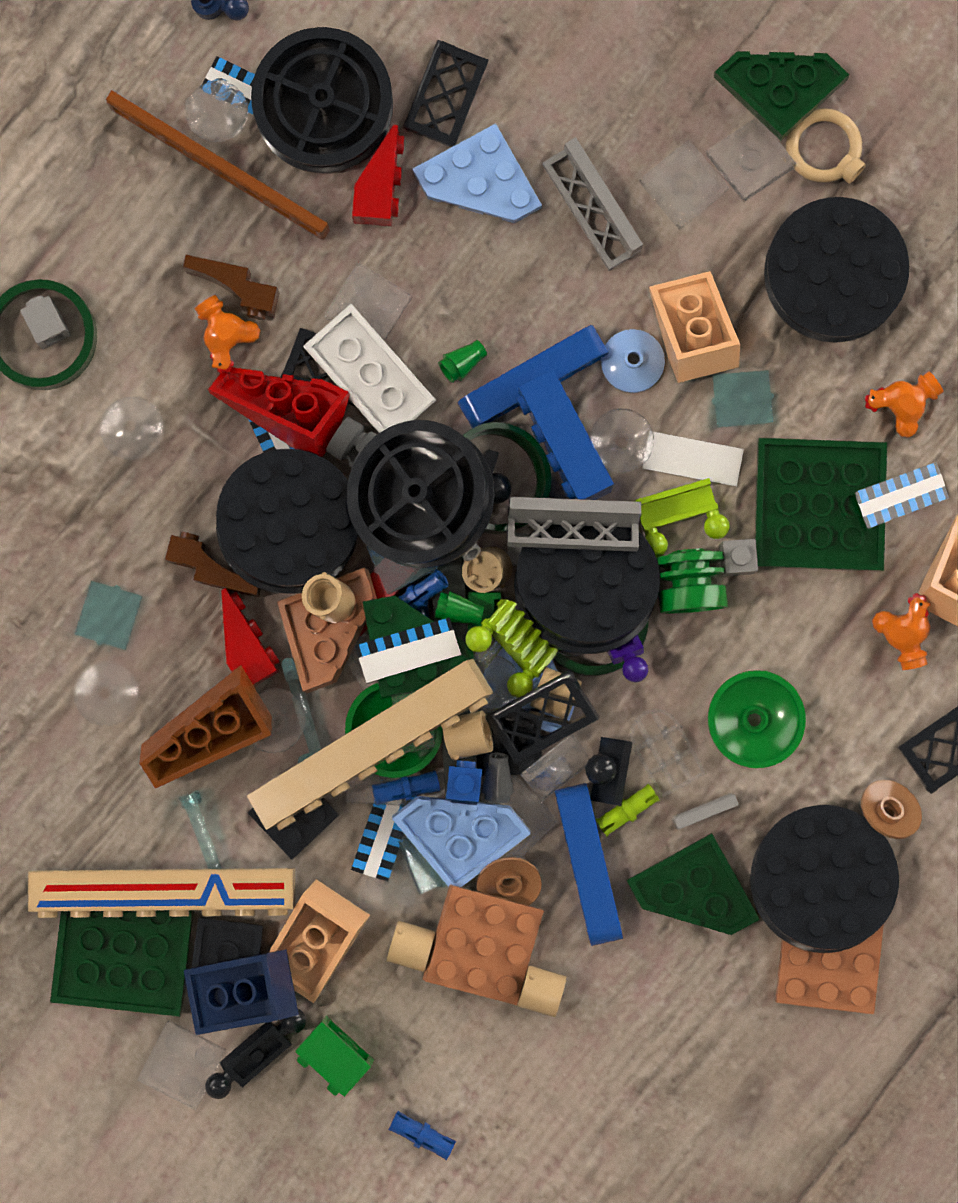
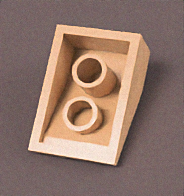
M711 271L649 287L668 359L678 383L739 367L740 343Z
M958 514L919 590V594L925 595L927 602L931 604L928 608L929 612L957 627Z
M316 879L300 897L268 953L287 950L294 991L314 1003L356 940L370 914Z

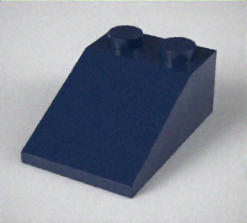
M286 949L184 970L195 1035L277 1021L299 1015Z

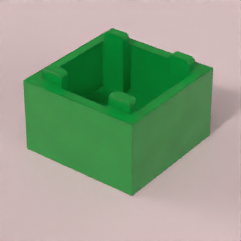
M327 1015L295 1051L299 1055L297 1062L303 1068L310 1065L329 1083L327 1090L334 1096L340 1093L345 1097L371 1068L374 1058Z

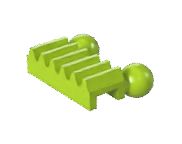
M710 478L634 501L641 502L640 522L643 532H645V538L652 547L656 558L665 554L668 548L666 537L659 533L657 528L706 514L707 519L704 522V531L710 538L721 539L728 534L730 524L728 519L719 513L718 504L715 502L710 486Z
M505 599L497 603L498 609L490 618L484 619L481 622V626H475L467 632L465 640L470 650L484 652L490 647L492 636L523 670V672L511 675L507 681L509 693L513 697L519 698L532 691V680L541 675L545 667L557 655L558 650L550 647L547 640L539 637L542 632L532 627L533 622L523 617L525 613L515 608L517 605L515 602Z

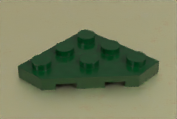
M737 51L714 72V78L780 141L841 87L850 75L827 53H814L813 56L795 55V52H769L768 55L750 54V51Z
M396 596L362 602L370 641L434 622ZM456 636L461 655L378 679L381 699L416 692L464 661L474 659L473 651L468 648L466 642Z
M712 833L626 880L643 910L728 935H733L760 920Z

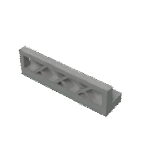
M576 137L565 143L563 151L542 163L608 271L641 252L643 243ZM568 158L574 168L572 179L558 176L552 166ZM576 173L582 181L575 180ZM563 183L570 184L569 191H567ZM573 186L587 188L591 195L588 206L574 202L571 197ZM593 199L599 208L592 207ZM580 210L587 211L585 218ZM590 212L604 215L607 220L605 232L591 229L588 224ZM609 227L612 228V230L614 231L615 235L608 233V232H609ZM596 236L603 238L602 245ZM606 240L619 241L626 252L611 261L604 250Z
M510 497L507 546L638 551L641 502ZM515 523H528L535 532L529 537H515ZM552 524L561 525L568 533L562 538H552L545 530ZM584 526H593L601 534L594 540L585 539L578 531ZM616 527H630L631 541H618L611 532Z

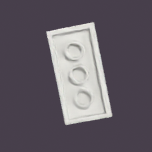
M352 304L348 305L303 346L336 385L349 392V399L379 433L398 423L417 419L437 401Z

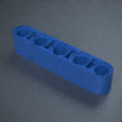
M590 325L472 391L457 403L472 428L485 423H491L519 407L516 398L520 396L518 393L519 386L554 369L559 381L563 382L601 360V357L607 356L609 352L594 326Z
M583 783L554 790L590 944L595 946L623 939L622 930L587 784Z

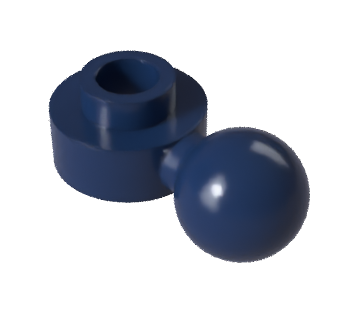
M191 0V5L196 14L205 20L215 19L222 12H225L226 16L231 20L239 21L244 19L249 12L247 0H210L206 4H203L202 0Z

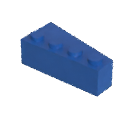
M554 369L519 386L518 393L520 396L516 398V401L524 415L529 413L534 423L531 426V430L538 443H544L549 453L546 455V458L554 473L558 471L563 481L561 486L568 499L597 500L611 493L614 483Z

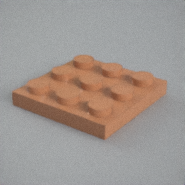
M450 884L422 979L425 982L517 1005L544 910Z
M884 924L862 943L850 949L834 953L809 952L796 948L782 940L775 1002L874 1014Z

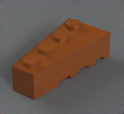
M240 665L141 744L139 764L155 789L272 735V716L242 666Z

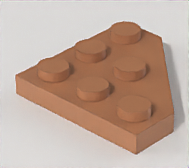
M361 568L336 578L349 586L355 597L352 613L342 622H326L307 611L302 602V593L277 602L302 691L305 693L313 692L337 682L366 624L362 602L377 599L369 570L366 568Z

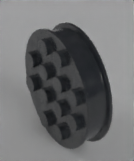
M315 27L294 32L280 40L266 53L253 78L251 104L259 132L267 146L276 156L297 169L324 174L352 168L374 153L389 130L393 115V95L387 69L379 55L370 45L347 31L329 27Z
M847 197L823 198L810 202L793 212L776 232L765 259V287L769 300L777 314L798 333L822 342L838 343L852 341L876 330L897 308L908 284L909 256L901 233L883 212L857 199Z
M412 420L398 423L376 435L358 455L352 467L347 485L348 512L359 537L379 555L397 564L412 568L442 566L465 554L484 533L494 506L493 476L481 451L469 439L453 428L429 420Z
M271 450L245 461L226 481L217 504L216 534L220 550L229 566L249 584L276 594L302 593L307 581L322 572H326L327 575L335 578L350 560L358 536L348 512L347 478L336 466L326 459L303 450Z
M552 524L545 530L552 538H562L568 533L561 525ZM584 526L578 531L585 539L594 540L601 534L593 526ZM616 527L611 532L618 541H631L630 527ZM640 532L638 551L522 547L514 580L515 599L518 609L525 613L523 617L533 622L532 627L542 632L539 637L547 640L549 644L559 649L579 654L604 653L625 645L645 627L658 596L660 571L652 547Z
M815 805L798 809L788 814L766 834L759 844L752 861L750 884L752 897L759 915L770 930L779 938L805 951L834 953L850 949L862 943L878 931L886 922L897 899L899 870L896 857L888 840L884 835L876 831L864 816L839 806Z

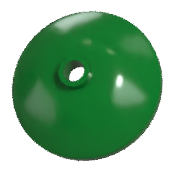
M746 671L729 678L715 692L708 709V729L717 749L730 761L748 768H766L787 759L799 746L806 727L805 708L796 689L784 678L767 671ZM751 714L759 716L760 722L757 726L750 725L748 718Z
M378 683L369 686L356 697L348 711L345 721V735L411 694L381 699ZM440 726L431 731L430 733L433 738L422 745L415 747L412 743L403 749L405 755L396 761L388 764L384 760L377 764L375 767L378 771L374 774L386 778H401L415 774L431 762L440 747L443 736L442 727Z

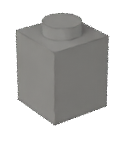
M50 296L32 298L26 303L27 307L20 310L36 343L43 350L71 336L55 302Z
M755 539L723 541L719 544V551L723 552L724 561L720 562V566L725 569V574L721 575V577L752 575L758 571Z

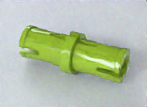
M648 783L626 800L623 798L621 806H615L601 817L596 818V823L600 826L605 836L608 837L609 834L628 821L634 822L637 820L636 816L654 803L659 802L660 799Z

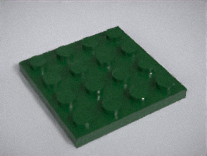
M758 438L754 532L758 567L883 572L885 522L867 529L855 492L886 481L887 442Z
M156 910V916L136 917V911H123V917H103V911H90V917L81 918L70 917V911H61L50 1003L182 1016L185 990L184 970L187 969L194 910H189V916L181 917L169 916V910Z

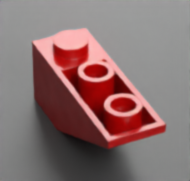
M393 124L354 185L352 209L354 224L392 227V217H398L399 198H394L395 186H401L402 167L397 166V155H403L405 136L399 135L398 125Z
M224 588L221 590L226 664L231 672L241 665L253 686L256 687L279 672L276 664L280 660L271 646L264 648L259 639L263 633L255 620L251 619L248 621L241 611L246 606L236 591L231 594L228 589Z

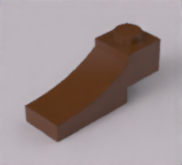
M185 255L183 268L186 273L211 281L229 291L241 301L240 306L244 312H247V317L256 320H265L266 316L275 317L280 295L277 287L250 281L251 272L247 267Z
M181 532L180 537L171 535L165 557L168 563L196 569L193 579L196 583L221 589L226 588L229 591H236L237 593L259 598L261 589L249 584L239 575L225 569L205 553L206 545L199 541L200 536L187 532Z

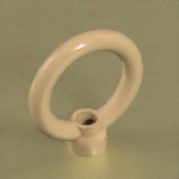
M816 109L787 135L786 153L789 162L801 176L808 180L827 183L843 178L850 184L866 166L860 159L862 154V137L858 127L847 115L837 110ZM822 121L840 126L846 132L850 143L849 153L840 161L837 167L828 170L811 167L802 159L799 152V139L803 131L808 126Z

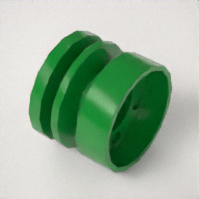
M703 548L684 549L657 557L659 567L671 568V571L660 573V580L672 582V588L658 592L661 614L694 613L728 608L726 586L711 584V578L725 574L724 568L710 567L712 563L724 561L722 551H710Z

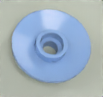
M629 329L615 334L608 340L605 346L609 354L601 357V367L605 378L612 386L623 392L638 393L651 388L660 379L664 370L665 357L661 345L652 335L642 330ZM630 354H637L640 361L637 364H631L627 357Z

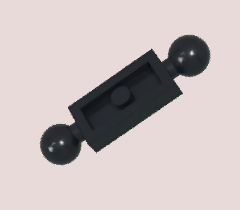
M298 1009L299 1015L281 1019L278 1026L272 1021L260 1026L219 1062L225 1072L214 1073L208 1077L205 1083L207 1094L214 1099L225 1098L231 1091V1083L233 1081H236L243 1088L292 1045L286 1035L297 1034L304 1029L306 1025L305 1014Z

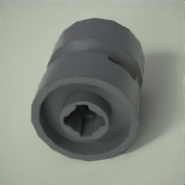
M347 417L333 435L326 451L341 461L348 459L349 466L352 468L360 452L377 434L372 431L365 433L363 425L351 417Z

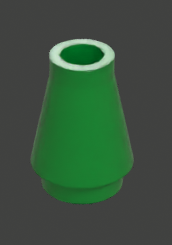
M475 340L471 344L443 354V359L438 362V365L448 381L451 383L457 380L462 381L487 356V351L480 341Z
M449 591V594L441 592L435 617L440 619L450 617L451 623H474L480 625L484 606Z

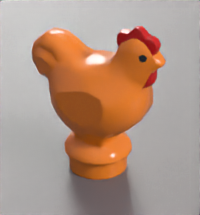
M215 294L194 309L199 315L198 318L206 320L208 323L203 339L204 344L211 353L212 368H216L219 373H229L231 367L235 365L230 357V349L238 343H254L259 339L261 330L255 322H245L235 314L223 312V301H220Z
M928 371L924 375H919L918 384L913 385L905 381H896L886 388L880 387L876 391L871 389L869 395L864 397L865 407L871 409L872 412H876L879 408L888 407L896 417L895 427L897 433L901 437L909 438L918 430L917 422L925 411L926 400L928 398L937 400L944 390L935 376Z
M914 593L913 597L908 598L910 605L907 614L895 615L888 611L877 612L872 619L874 629L878 633H883L888 643L901 652L897 661L900 662L902 670L916 669L928 664L926 659L928 654L925 650H921V643L930 634L928 608L931 604L927 602L925 595H920L919 593Z

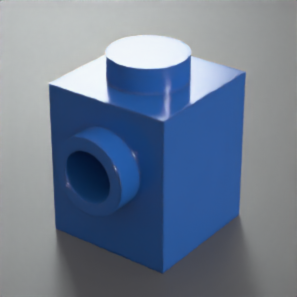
M457 760L456 767L449 766L446 799L479 802L482 769H476V762Z

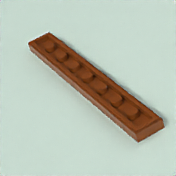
M111 90L107 96V104L116 114L319 239H325L329 233L328 223L116 92Z

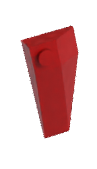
M231 367L229 373H220L208 389L211 395L290 447L307 451L323 457L327 452L326 449L330 440L341 425L350 397L348 391L322 379L312 378L311 381L294 379L293 375L283 374L281 378L264 375L262 371Z

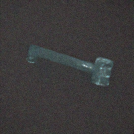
M289 657L285 658L281 665L286 682L289 684L309 750L308 753L302 754L299 757V764L322 748L305 692L302 691L294 659Z
M195 790L179 796L182 808L187 811L208 869H222L198 806L202 802L199 791Z

